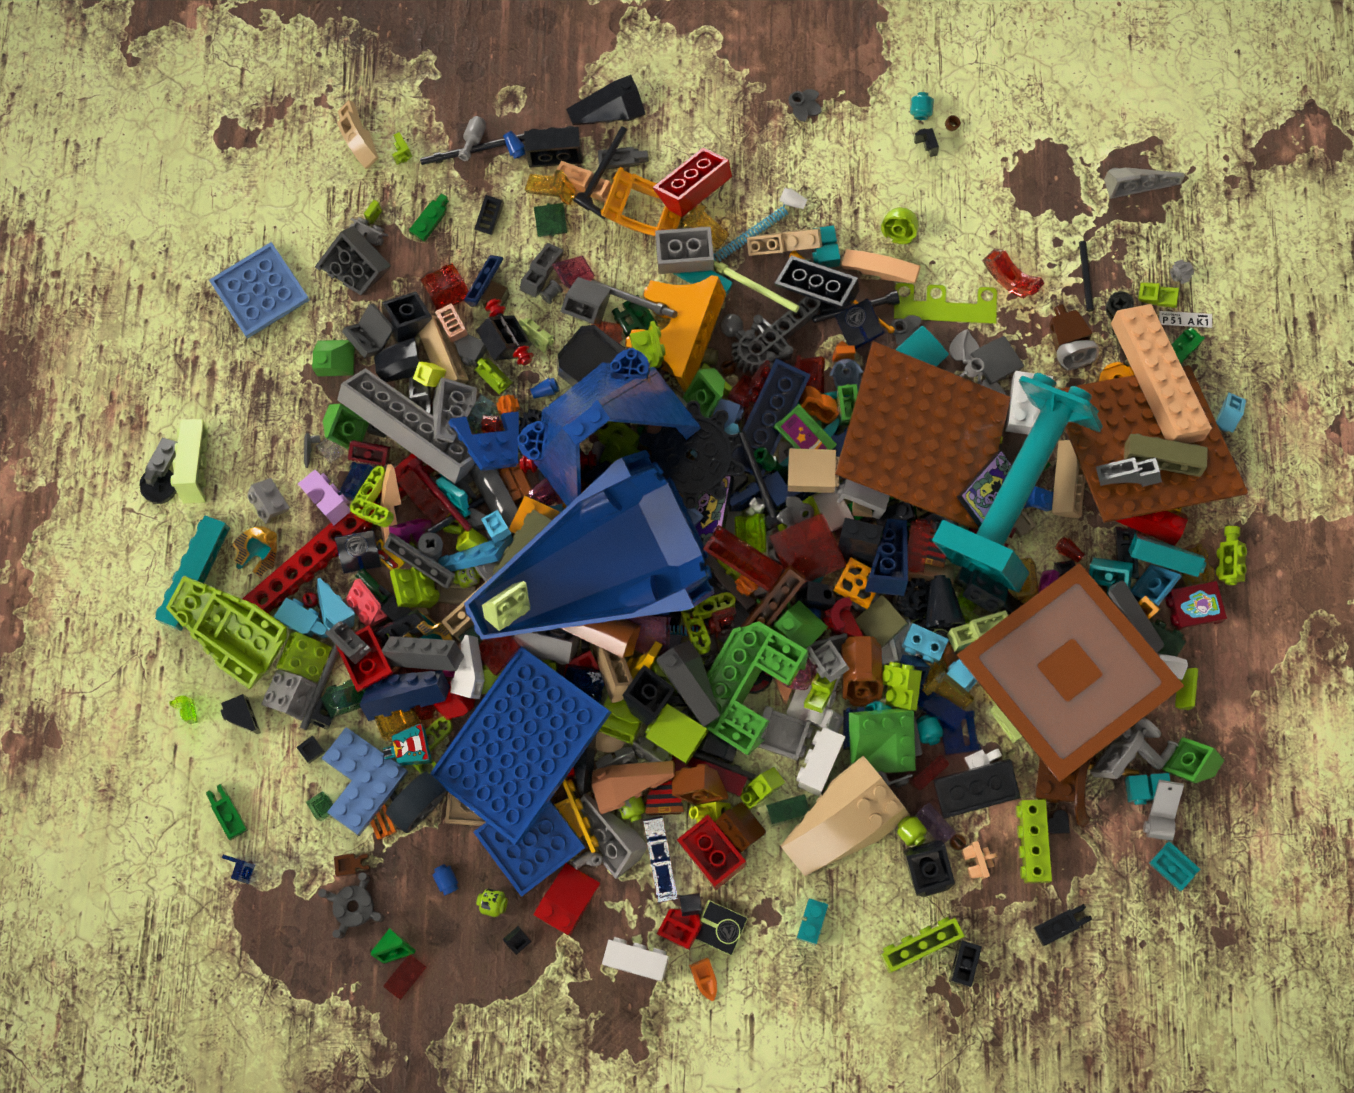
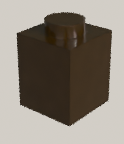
M491 280L481 300L484 308L492 299H500L502 301L500 306H504L510 294L507 287Z

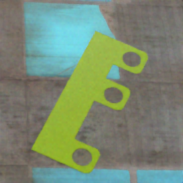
M897 283L895 286L900 304L894 305V319H905L909 315H915L922 320L996 324L997 290L993 287H980L978 289L977 304L946 302V287L944 285H928L926 301H914L913 284ZM906 286L910 289L911 293L908 297L899 295L901 287ZM933 288H939L942 291L940 298L935 299L930 295ZM985 290L991 291L993 299L990 301L983 300L981 297L982 292Z

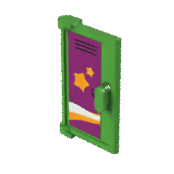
M800 404L774 426L795 449L832 450L837 445Z

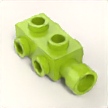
M1238 526L1224 527L1226 542H1220V548L1216 551L1217 557L1220 559V565L1216 568V575L1226 585H1237V582H1245L1247 548L1245 543L1238 540L1241 530Z

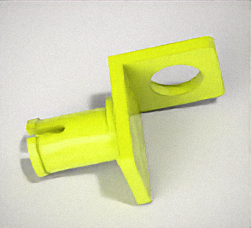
M712 802L692 806L689 810V816L691 819H696L698 823L706 815H709L715 822L722 815L721 809L724 807L727 811L731 809V804Z

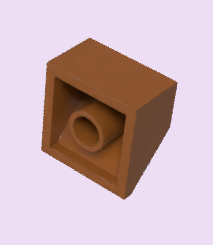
M698 764L694 768H681L680 771L675 772V776L672 778V796L695 806L728 799L727 791L717 770L710 768L707 764Z

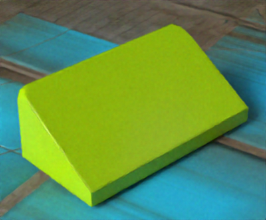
M1198 668L1186 669L1183 679H1179L1184 687L1176 692L1175 708L1190 710L1195 707Z

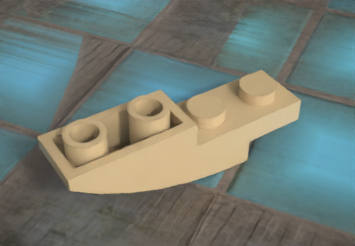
M348 100L338 110L340 120L337 124L355 157L365 169H368L379 157L370 132L363 129L354 102Z
M820 228L803 229L747 237L749 256L821 248Z

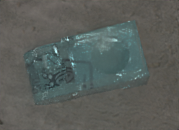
M480 395L467 417L469 427L475 433L480 432L489 419L487 415H492L497 410L496 404L483 395Z

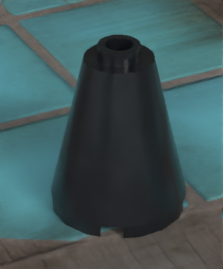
M946 575L934 576V579L930 580L926 628L946 629V627L950 626L958 627L965 625V618L950 578H946Z

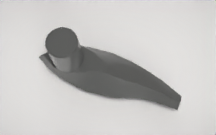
M306 433L304 436L305 468L309 466L310 453L312 451L311 444L320 443L319 435L310 436L309 433Z

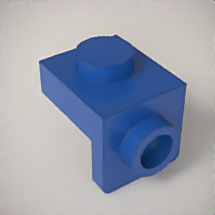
M1035 486L1024 508L1034 507L1046 512L1051 511L1053 492Z

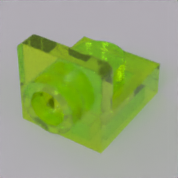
M182 695L175 697L173 701H169L170 706L175 709L182 707L180 709L182 720L188 724L198 723L193 699Z

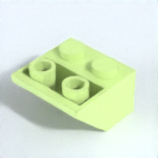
M521 581L512 584L482 605L484 618L499 631L530 610L526 582Z

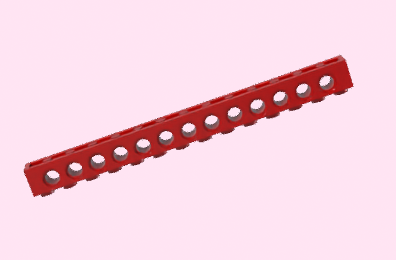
M410 454L394 468L397 484L400 485V499L413 493L416 486L421 482L423 483V480L415 474L410 479L406 478V475L411 473L406 468L407 464L414 458H417L414 454ZM428 464L426 466H423V470L428 474V476H430V474L433 471H435V469H433ZM373 488L367 492V495L370 494ZM382 490L379 493L376 500L374 501V503L377 505H380L379 503H377V501L379 498H381ZM375 509L371 510L369 516L373 514ZM352 512L348 513L335 525L330 523L242 599L257 605L270 615V612L274 608L280 607L289 595H294L298 592L299 587L304 582L307 583L312 580L318 570L326 568L332 558L339 556L337 543L334 541L336 535L359 536L356 534L367 532L371 529L373 523L357 517ZM351 522H357L354 528H348ZM322 547H327L325 553L319 554ZM307 560H313L310 566H305ZM293 572H298L296 578L290 579V575ZM282 584V590L275 592L276 587ZM264 597H268L267 603L261 605V600Z

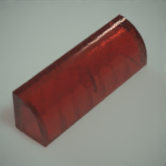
M720 525L717 526L703 550L768 592L784 568Z

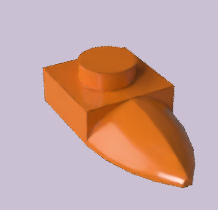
M707 957L690 964L689 967L699 991L707 999L714 1001L717 993V981L710 960Z

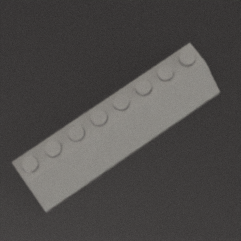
M366 368L341 384L337 399L339 402L454 484L464 478L475 464L463 441L461 442L457 436L453 443L434 438L433 415Z

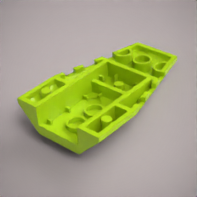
M186 576L182 577L166 607L182 627L185 626L191 632L190 636L194 640L197 639L204 647L203 650L206 654H210L214 658V663L249 690L270 668L287 638V627L257 605Z

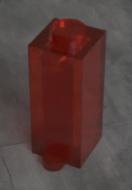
M924 519L911 521L907 551L908 571L913 573H924L931 531V523H927L928 521Z

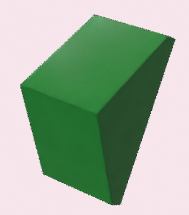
M389 928L371 951V956L385 964L414 954L416 950L403 937Z

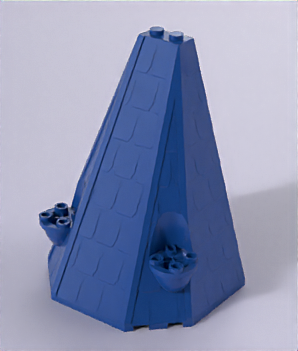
M629 348L617 354L611 364L601 363L598 365L597 368L548 407L546 406L542 409L541 421L527 425L518 435L517 441L522 454L534 461L565 505L568 506L581 494L580 443L608 421L676 427L686 440L701 429V427L655 367H650L647 357L642 352Z
M646 450L616 460L605 472L598 473L597 478L593 480L589 487L576 497L464 603L466 613L472 619L474 630L481 640L656 614L667 616L675 611L689 610L714 594V588L708 582L712 578L710 566H705V559L708 558L707 550L671 478L666 479L661 475L664 473L663 469L657 462L651 463L650 455ZM521 581L526 582L530 610L499 631L484 618L482 605L512 584Z

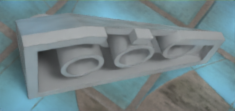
M1125 167L1110 169L1104 181L1109 198L1112 199L1180 185L1185 175L1180 172Z
M441 377L433 396L434 438L451 443L454 442L457 432L454 428L450 427L448 422L450 418L468 417L476 403V387Z
M584 794L581 798L584 809L581 811L584 817H588L591 824L589 830L598 840V847L603 855V864L614 878L617 879L642 858L648 845L635 830L611 812L601 814L597 801Z

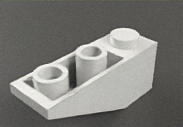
M465 635L460 646L464 658L457 671H455L454 678L451 681L450 693L480 699L484 684V674L478 638Z

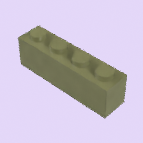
M1130 434L1125 442L1124 460L1135 457L1136 462L1156 458L1159 470L1201 477L1207 468L1208 447L1181 443L1180 441L1164 440L1159 437L1153 438L1141 434Z
M535 510L528 513L524 518V525L521 530H517L513 543L505 549L504 557L500 563L496 564L493 573L498 572L552 520Z

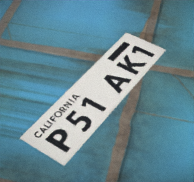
M1159 311L1161 325L1212 328V314Z

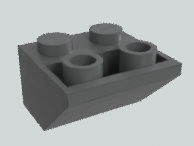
M578 277L566 293L560 312L591 324H601L612 289Z

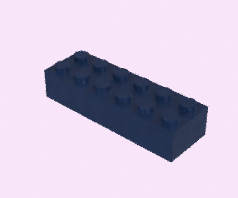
M775 360L742 430L747 435L753 453L758 448L765 447L770 455H774L782 438V434L774 426L797 406L811 376L810 374L781 360ZM743 446L735 449L732 453L733 459L744 465L745 473L754 476ZM758 464L763 477L766 470L763 469L761 464Z

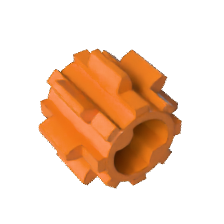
M509 394L498 398L496 405L499 414L502 415L503 413L520 410L519 401L517 398L515 399L514 395Z
M746 571L735 581L736 589L741 595L745 594L748 597L760 587L759 578L754 572Z

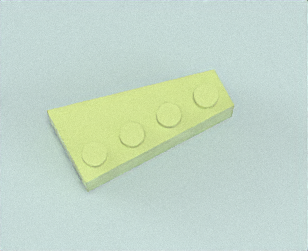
M203 419L181 420L180 427L177 428L178 443L175 444L176 459L173 460L174 475L171 476V485L177 491L183 504L205 503L206 496L202 493V487H206L203 469H207V462L203 452H207L208 428Z

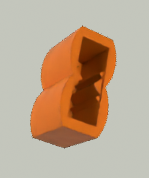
M805 386L799 399L802 408L809 415H816L822 422L832 423L839 415L835 399L829 395L821 394L814 387Z

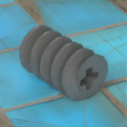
M425 533L419 539L418 550L438 563L442 554V539L435 533Z

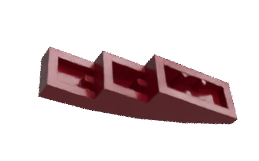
M672 755L671 761L675 763V772L680 771L681 768H694L698 764H707L710 768L717 770L728 793L738 797L741 796L748 779L747 777L693 757L686 764Z

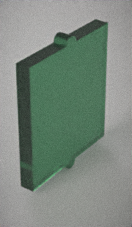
M547 203L544 206L534 207L538 237L550 235L554 237L557 234L567 233L563 203L551 205Z

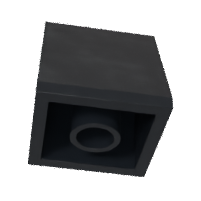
M845 518L834 566L845 569L849 559L852 557L872 568L883 526Z

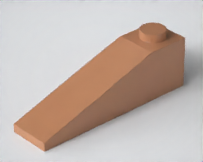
M674 761L610 765L593 771L592 787L599 812L604 814L619 809L625 805L624 801L633 796L638 798L645 789L649 787L655 788L675 776Z

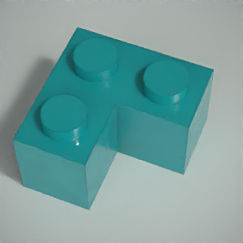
M1094 557L1090 563L1089 575L1098 585L1108 586L1107 596L1110 598L1108 594L1110 586L1121 580H1124L1130 589L1133 563Z

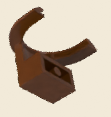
M1094 755L1061 782L1057 780L1040 759L1035 797L1038 800H1046V802L1060 803L1061 801L1074 802L1077 824L1080 828H1084L1091 819L1087 814L1085 803L1087 772L1090 762L1092 760L1094 762L1097 761L1096 756Z

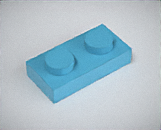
M498 510L481 519L494 543L505 539L511 534Z

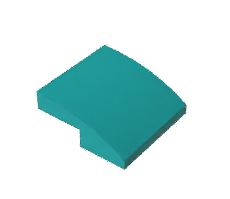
M924 326L917 329L895 349L933 366H937L949 355L941 343Z

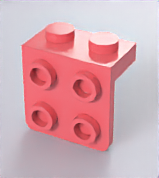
M360 578L356 579L345 599L348 606L354 610L359 620L365 626L370 625L372 627L386 620L388 616L380 610L381 604Z

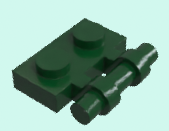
M630 301L622 303L624 311L620 312L618 308L612 310L614 320L617 324L621 325L626 337L630 335L631 330H648L651 321H655L656 326H658L648 308ZM630 317L633 324L629 325L625 319Z

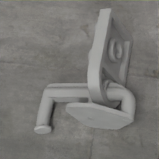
M1144 717L1111 742L1090 770V773L1098 778L1117 779L1124 773L1128 763L1135 758L1136 752L1154 769L1159 770L1164 767L1179 744L1168 740L1167 747L1159 756L1144 740V737L1159 738L1161 732L1150 720Z

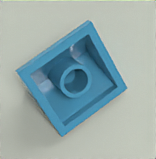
M1151 564L1130 591L1138 602L1146 595L1158 607L1182 576Z

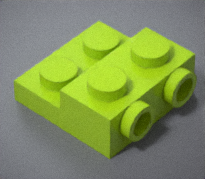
M393 568L390 571L398 607L431 608L438 602L440 593L438 590H435V581L416 568Z
M890 662L889 665H884L882 680L883 685L888 686L885 704L917 711L922 671L914 670L913 665Z

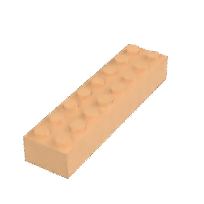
M1152 304L1117 310L1111 326L1165 440L1180 441L1186 444L1205 440L1212 427Z

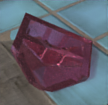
M583 255L553 263L552 265L564 286L569 289L578 277L591 281L595 276Z

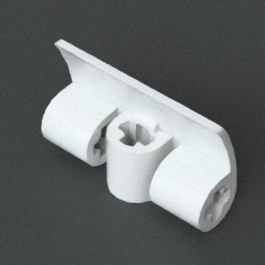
M807 661L805 671H802L788 707L787 715L806 722L809 720L811 725L820 727L827 709L831 708L835 701V690L841 676L836 680L823 713L804 708V701L812 688L811 683L817 674L816 668L818 667L817 664L814 666L812 662Z

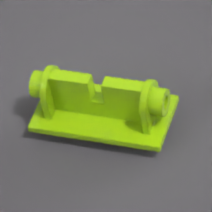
M489 358L478 360V367L474 370L499 395L513 383Z

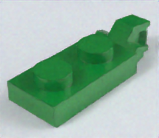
M441 193L436 201L432 200L411 226L409 233L425 242L445 216V206L449 202L448 197Z

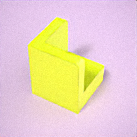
M419 362L413 379L425 386L436 387L441 377L444 378L446 370L434 363Z
M473 528L469 532L465 530L457 538L456 549L461 552L487 542V538Z

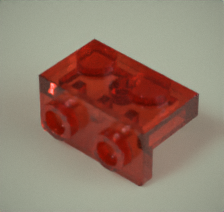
M798 355L795 368L811 375L806 386L814 387L821 394H824L825 358L823 356L804 358Z

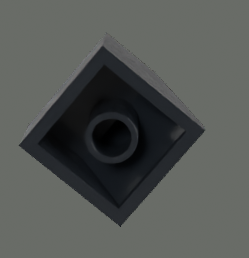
M416 291L382 302V314L394 326L392 334L397 342L415 337L432 319L431 314Z
M643 665L623 693V698L631 714L648 726L658 716L675 688Z

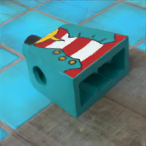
M422 724L415 725L393 735V746L383 748L385 759L396 757L397 763L400 766L432 763L426 730Z

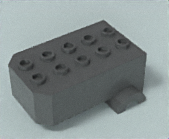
M581 326L557 355L558 376L573 387L601 363L611 364L616 355L626 349L597 326ZM661 363V366L655 369L659 372L664 364Z

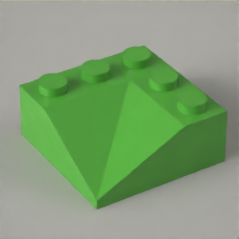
M896 708L849 713L850 766L864 756L877 772L916 771L913 710Z

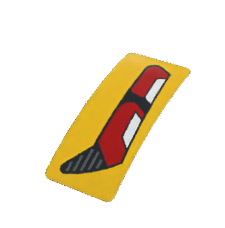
M381 539L375 543L379 559L390 570L393 568L399 569L404 564L399 557L384 548L385 544Z

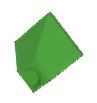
M349 340L317 341L313 350V371L317 376L354 375L355 347Z
M715 368L698 370L682 398L687 404L690 401H697L700 404L702 416L709 418L723 396L725 380Z
M341 403L329 404L322 421L325 438L348 450L350 442L353 440L363 441L369 422Z
M798 601L776 622L773 630L807 650V647L811 646L828 626L803 603Z
M1182 737L1178 743L1179 746L1176 747L1162 770L1190 782L1198 783L1215 777L1225 760L1215 748Z

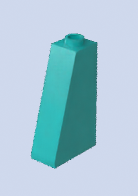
M1136 532L1128 550L1131 557L1196 577L1199 576V573H1203L1206 567L1204 556Z

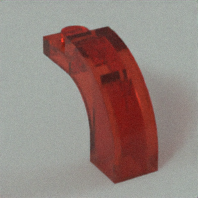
M994 248L982 260L994 279L1017 297L1024 299L1028 295L1032 296L1045 284L1042 278L1027 275L1019 270L1011 261L1006 250Z

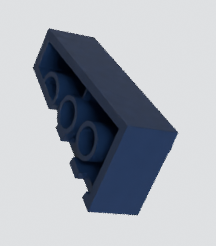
M887 519L865 592L904 596L908 583L907 520Z
M442 670L389 675L367 687L359 705L367 720L372 721L375 720V716H391L392 712L402 709L403 712H406L416 705L424 707L443 702L447 698L450 685Z

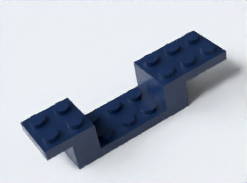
M848 427L844 430V433L831 436L832 440L837 444L832 450H836V456L840 457ZM778 471L773 474L770 472L763 476L776 511L787 508L785 501L787 497L795 496L803 501L809 496L818 493L788 491V487ZM752 482L746 487V490L733 493L728 511L742 512L750 507L749 503L754 497L762 500L763 498L757 483Z

